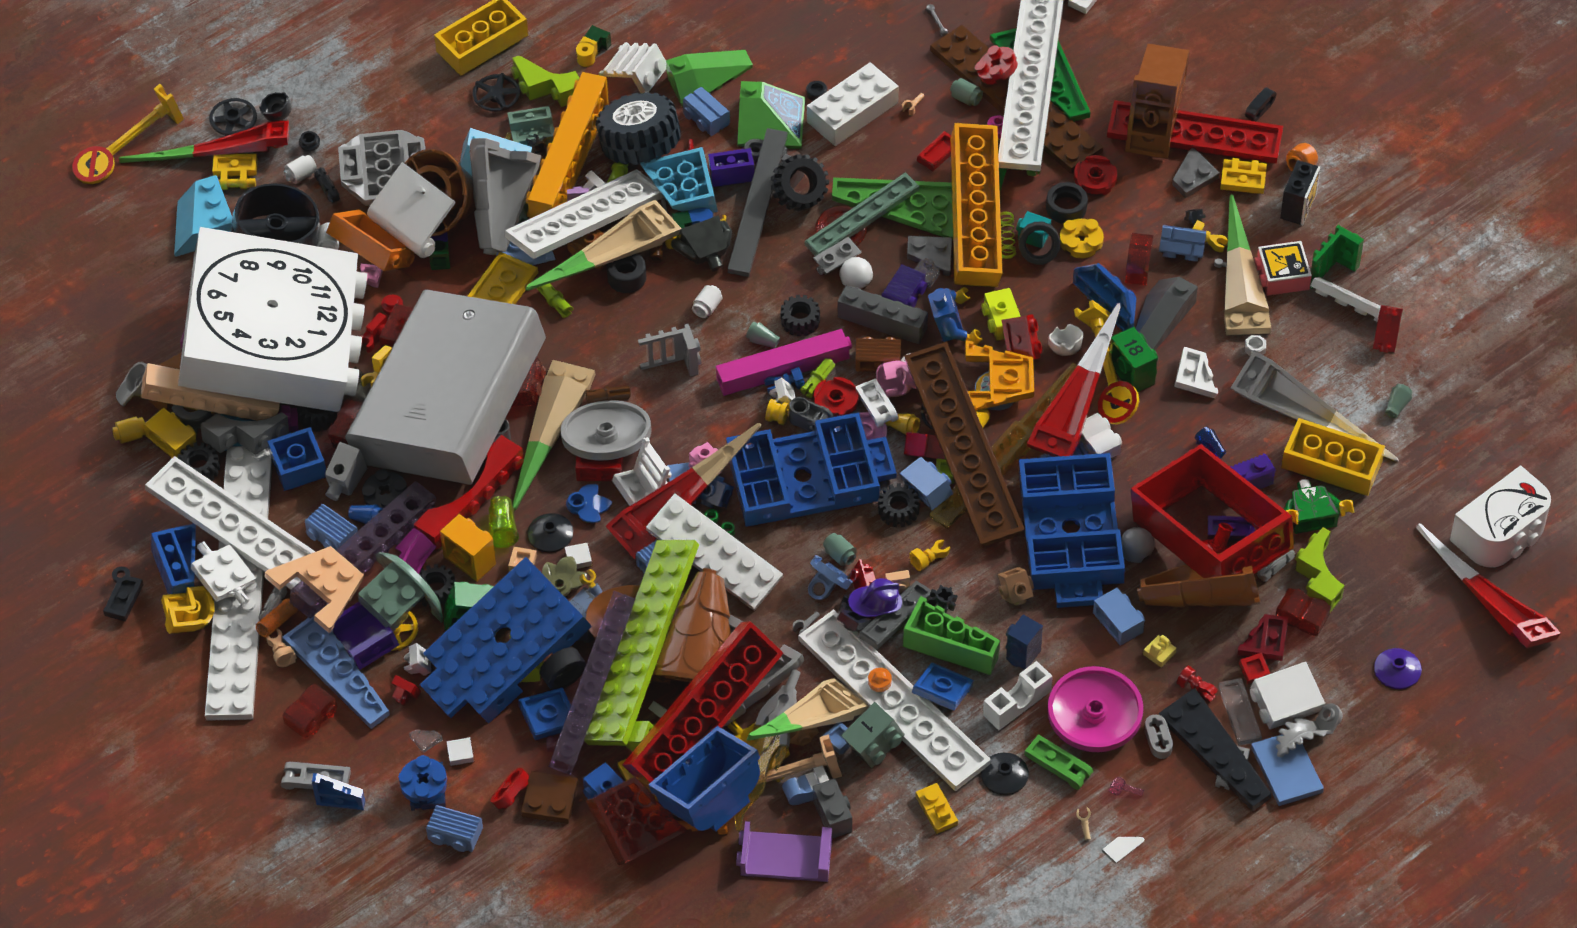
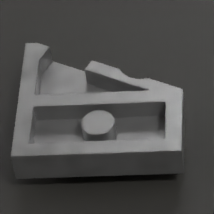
M1191 148L1174 176L1172 185L1187 198L1219 179L1220 172L1195 148Z

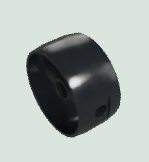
M271 183L253 187L238 199L232 215L231 232L311 246L318 245L320 230L319 211L313 199L305 192L293 186ZM260 216H267V218L264 219H253Z

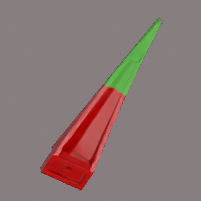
M289 120L266 122L229 136L191 146L119 157V162L269 152V146L281 148L284 145H288Z

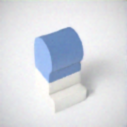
M823 765L813 768L814 772L788 779L783 783L782 788L789 804L799 805L813 800L812 786L829 780Z

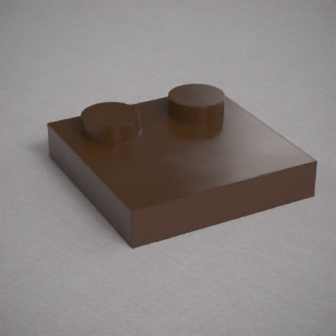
M531 771L521 811L522 817L569 824L579 783L578 778Z

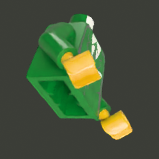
M1307 479L1297 483L1298 490L1292 492L1291 499L1287 500L1284 510L1292 515L1295 534L1321 530L1322 527H1337L1339 513L1342 517L1346 515V512L1354 513L1351 500L1340 501L1333 494L1328 493L1324 486L1312 487Z

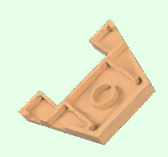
M330 546L269 569L265 572V578L279 590L295 577L300 578L328 603L327 606L314 615V621L330 633L334 628L335 622L342 615L348 601L352 599L363 581L364 574Z

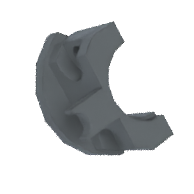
M172 406L173 413H175L185 426L189 425L194 429L196 438L198 429H201L200 424L212 417L210 411L197 410L189 412L184 410L183 406Z

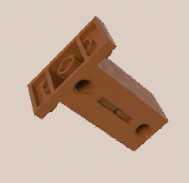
M1147 44L1139 74L1134 77L1125 152L1168 158L1171 135L1185 88L1190 50Z

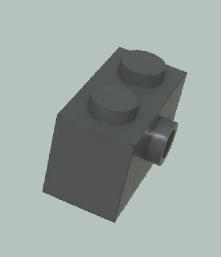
M835 778L813 785L814 805L824 827L832 828V839L851 833L852 815L849 811L851 809L850 802L847 796L842 795Z

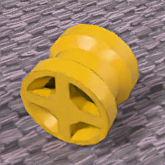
M771 399L767 406L765 420L769 422L774 420L784 425L789 412V403L784 402L780 404L776 400Z

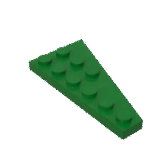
M1017 28L990 34V41L998 47H1009L1014 51ZM1058 40L1050 101L1070 120L1078 121L1090 118L1091 112Z

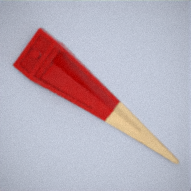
M757 423L683 474L622 510L606 525L607 529L636 560L637 552L655 540H659L646 531V526L674 493L691 505L757 432L761 424Z

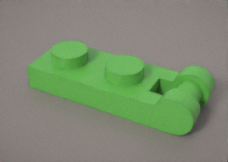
M1039 734L1025 750L1026 757L1067 781L1076 790H1079L1084 784V779L1089 778L1093 773V769L1088 764ZM1073 768L1078 771L1077 774L1071 772Z

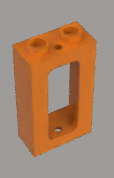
M361 210L334 213L332 215L326 233L381 270L387 271L410 267L414 261L415 253L373 222Z

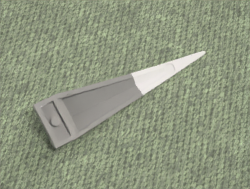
M1255 350L1231 386L1233 391L1249 399L1251 402L1294 420L1301 418L1378 443L1273 360ZM1387 449L1384 450V457L1398 461L1395 455Z

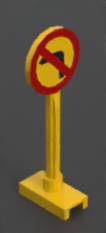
M161 84L156 86L154 91L160 103L153 108L154 110L108 148L100 146L88 147L75 157L72 168L76 178L86 184L100 183L113 172L115 166L113 155L157 119L167 114L177 124L183 121L184 118L171 93L167 95Z
M1091 300L1089 301L1090 308L1084 311L1075 308L1074 313L1076 318L1091 327L1096 337L1111 313ZM1108 347L1103 363L1108 386L1100 395L1098 412L1110 424L1118 425L1132 418L1137 411L1139 394L1130 383L1117 380Z

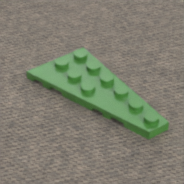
M833 178L832 200L855 207L893 180ZM915 181L919 185V191L881 216L942 237L952 238L953 240L952 183Z

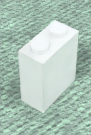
M1307 662L1255 679L1250 687L1251 698L1254 702L1258 703L1261 720L1263 723H1267L1269 730L1284 725L1285 722L1294 721V717L1304 718L1318 713L1325 705V701Z

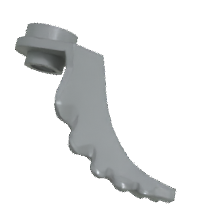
M1329 703L1321 709L1315 721L1294 717L1293 720L1296 723L1285 722L1284 724L1289 730H1279V733L1283 734V736H1278L1276 739L1280 743L1276 745L1278 750L1277 756L1282 758L1285 754L1289 753V749L1294 750L1296 744H1303L1304 739L1312 740L1314 735L1325 736L1326 734H1333L1336 726L1342 721L1343 714L1340 708L1333 703Z

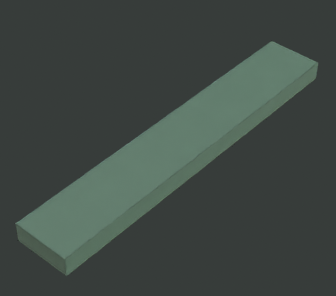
M905 172L805 240V246L817 256L843 239L852 237L919 191V185Z

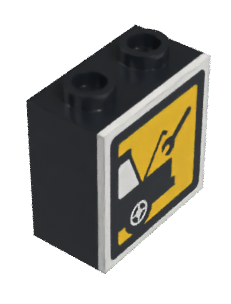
M1297 160L1284 189L1280 219L1303 226L1317 194L1320 166Z

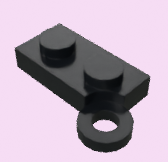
M120 566L112 572V578L116 585L103 612L106 617L127 621L144 584L142 579L131 577L128 568ZM119 573H125L124 577H117Z

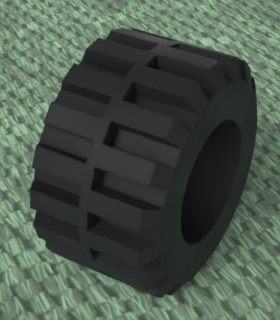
M797 154L780 162L779 166L774 169L773 172L775 174L771 176V181H773L771 190H775L773 196L775 199H780L778 203L781 206L785 204L789 210L800 211L813 207L823 200V195L828 191L826 185H829V180L825 177L828 175V172L823 171L824 165L822 163L818 164L817 158H810V155L807 154L803 156ZM795 170L803 172L809 179L810 187L805 195L796 193L791 187L790 176Z

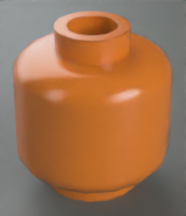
M1300 143L1288 152L1286 162L1289 169L1293 171L1297 160L1316 165L1318 154L1310 144Z

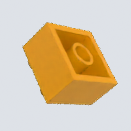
M458 514L440 531L444 558L478 582L496 565L493 537L487 531H482L476 527L471 519H466Z

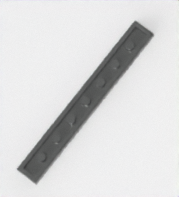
M769 128L766 130L729 262L728 273L750 276L773 192L771 190V185H773L771 176L775 174L773 171L781 162L788 138V132Z

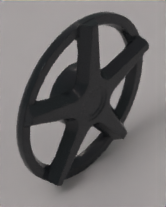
M504 73L488 75L476 81L473 88L475 103L487 111L498 112L509 109L518 101L520 96L518 83ZM497 79L494 86L484 84L488 80ZM504 80L511 82L515 88H503ZM478 88L487 91V94L478 101L476 94ZM516 93L513 102L506 106L505 95ZM490 100L497 102L500 108H489L483 104Z
M230 98L219 102L213 107L209 115L211 127L216 132L225 136L253 128L257 120L255 107L250 102L240 98ZM237 101L247 105L239 110L232 107L229 102ZM223 104L225 108L224 115L213 117L215 110ZM250 109L253 111L251 122L242 118ZM214 122H226V129L218 128ZM235 124L246 126L241 130L232 131Z

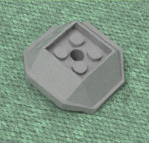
M404 130L357 135L347 144L338 147L342 187L365 206L371 205L402 162L405 163L413 154L425 150L424 138L416 137Z

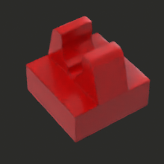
M395 675L391 682L396 688L392 698L402 705H405L410 697L417 699L421 693V690L415 684Z

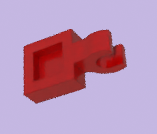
M379 312L366 326V332L359 336L362 337L361 346L364 343H368L366 345L367 352H371L374 349V344L387 334L388 323L386 315Z

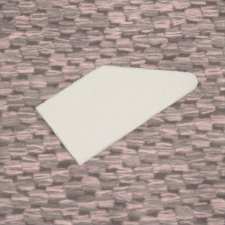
M1117 837L1102 850L1117 863L1143 843L1144 838Z

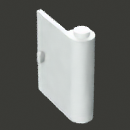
M402 162L370 205L367 215L373 222L419 257L425 258L432 255L435 250V241L430 237L456 202Z

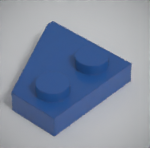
M313 773L312 786L317 805L364 810L365 797L362 789Z

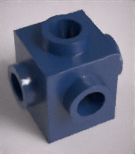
M717 475L698 498L702 500L701 504L714 508V505L727 508L734 486L723 482L724 478Z

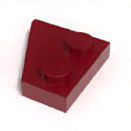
M1264 614L1258 626L1249 633L1247 640L1238 647L1237 655L1253 656L1262 653L1264 659L1283 661L1288 617Z

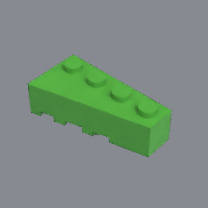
M920 596L904 628L903 647L991 675L999 659L1000 640L977 627L972 628L966 625L963 619L958 616L954 618L945 613V609L938 605L936 607L927 603L928 600Z

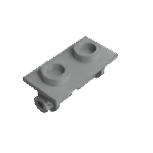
M847 237L813 257V259L819 265L817 267L818 273L826 275L844 264L846 260L861 254V251Z

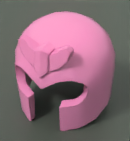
M891 361L878 366L876 380L888 398L903 396L909 393L912 388L916 389L905 362Z

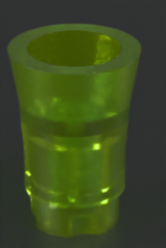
M496 496L490 500L488 533L493 537L494 547L507 548L513 546L519 540L514 508L509 497Z

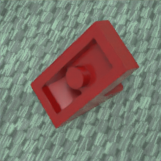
M906 432L904 454L945 459L936 435Z

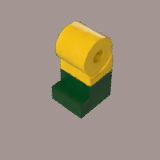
M593 25L590 27L576 47L579 65L583 67L593 65L595 57L601 49H609L611 46L610 32Z

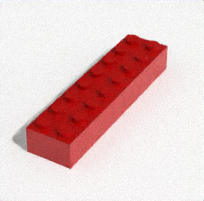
M751 621L741 622L624 761L622 766L650 791L648 784L716 726L722 728L784 653Z

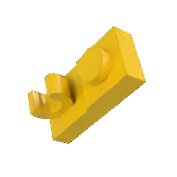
M937 783L915 792V797L936 834L958 825V819Z

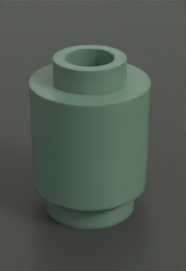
M963 78L955 80L950 88L953 98L969 106H977L983 96V91L978 86Z
M832 533L825 539L823 543L825 552L840 566L850 565L854 562L857 550L842 535Z

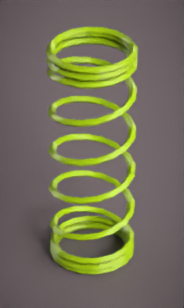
M1007 211L1001 212L1000 216H1012V218L1007 217L1001 219V224L1003 225L1001 226V228L1004 226L1013 227V229L1010 231L1001 230L1003 231L1001 235L1004 233H1013L1011 231H1013L1015 227L1011 224L1014 223V215L1011 212ZM1014 233L1011 238H1004L1002 240L1009 239L1013 240L1014 243L1010 245L1002 244L1004 246L1001 247L1002 252L1014 253L1012 255H1002V258L1009 259L1016 255V248L1012 246L1015 244V240L1012 239L1015 236ZM1004 249H1011V250H1013V251L1006 252V251H1003V250H1004Z

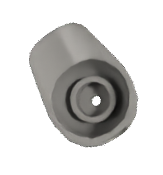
M138 362L134 364L117 390L116 398L122 406H125L134 395L141 396L143 375L147 367L146 363Z

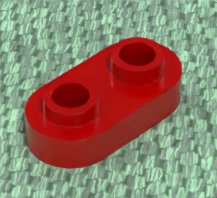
M518 768L509 774L491 798V802L497 809H506L513 804L517 793L528 785L529 774L523 768Z

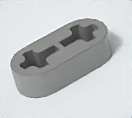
M1160 715L1149 716L1145 721V734L1150 750L1157 758H1167L1172 753L1173 741L1166 720ZM1152 724H1156V726L1159 727L1158 733H1156V730L1152 726ZM1159 740H1161L1163 747H1166L1165 749H1161L1158 746Z

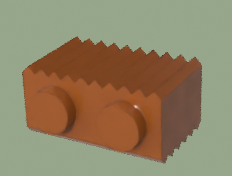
M868 336L862 339L856 338L857 372H876L878 366L883 363L901 361V340L893 337L885 339H873Z

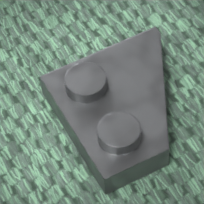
M908 236L907 259L920 262L930 269L932 267L938 268L943 271V275L950 276L952 238Z

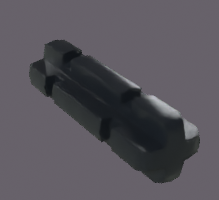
M323 167L315 169L314 176L325 195H327L329 202L339 201L340 194L335 189V185L329 175H326V170Z

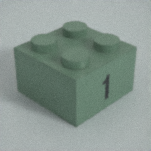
M874 702L841 736L849 747L872 769L884 760L885 754L891 748H895L901 743L902 737L905 734L895 720Z

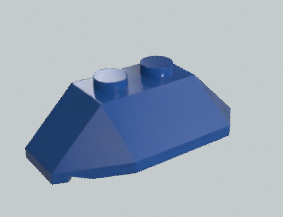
M1099 263L1074 269L1073 284L1090 300L1095 301L1110 313L1120 303V311L1115 324L1119 329L1125 331L1134 327L1137 298L1133 291L1128 290L1117 276H1113Z

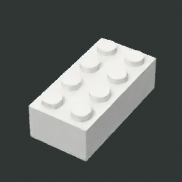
M870 62L808 104L807 123L834 146H837L895 106L899 101V86Z

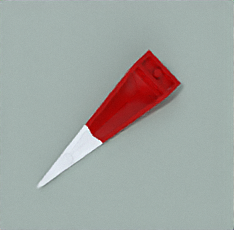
M1120 303L1116 305L1075 370L1036 423L1027 442V447L1053 457L1073 456L1079 444L1120 311Z
M1419 523L1417 525V530L1509 635L1518 638L1519 642L1526 648L1558 639L1561 634L1560 631L1545 616L1495 586L1456 556L1422 524Z

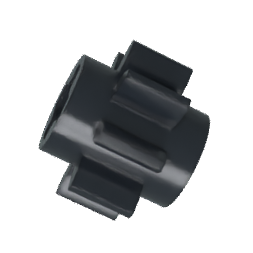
M534 134V139L526 138L527 146L532 147L531 153L547 156L548 144H545L546 137L543 136L539 140V136ZM535 144L539 145L540 151H536Z
M940 585L937 591L931 590V598L928 603L934 607L937 605L945 609V613H947L948 609L954 611L958 595H953L951 587L947 588Z

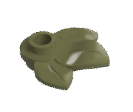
M572 556L562 558L557 565L546 562L542 569V574L564 597L571 590L578 589L584 585L580 582V575L583 574L587 579V573L577 571V564Z

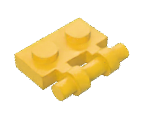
M257 154L214 155L212 172L213 176L221 177L218 179L221 189L228 190V188L232 187L248 189V187H256V178H248V176H256ZM240 176V179H228V177Z
M1233 158V160L1224 159L1220 189L1264 194L1267 164L1258 163V160L1247 162L1239 161V158Z

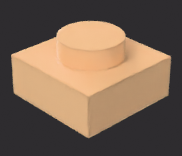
M514 547L508 565L509 571L525 557L535 564L536 550Z
M908 570L885 574V579L899 584V594L903 593L910 586Z

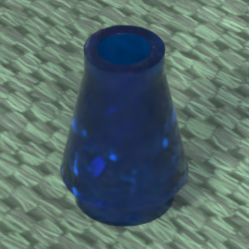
M1208 426L1202 428L1194 437L1198 446L1202 444L1218 458H1222L1227 452L1214 429H1210Z

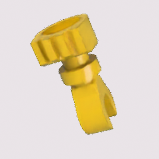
M1197 220L1192 229L1203 230L1204 223ZM1206 231L1205 244L1208 243L1216 252H1223L1225 247L1223 245L1227 246L1228 239L1223 235H1211V232Z
M938 540L931 549L922 551L916 548L909 553L910 563L916 570L921 571L927 568L929 563L935 559L947 557L950 546L941 550L939 548L943 546L944 540Z

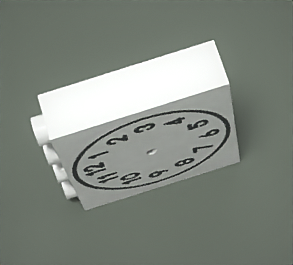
M200 227L193 259L178 386L340 412L343 396H355L359 378V369L348 368L349 362L358 363L362 337L351 335V330H361L365 308L363 304L354 303V298H364L367 282V273L356 271L358 253Z

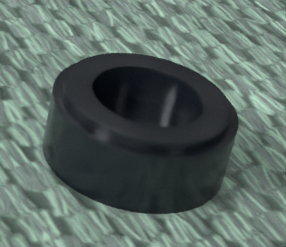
M812 81L806 87V95L811 101L816 100L827 92V86L822 81Z

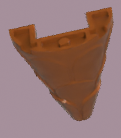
M1185 564L1140 580L1141 587L1137 588L1140 602L1144 601L1145 605L1185 607L1189 605L1214 607L1261 604L1252 566L1243 567L1242 574L1203 578Z
M703 568V571L697 572L677 606L678 611L669 626L650 681L670 684L671 680L691 682L730 636L731 631L728 620L730 613L724 579L716 574V570Z

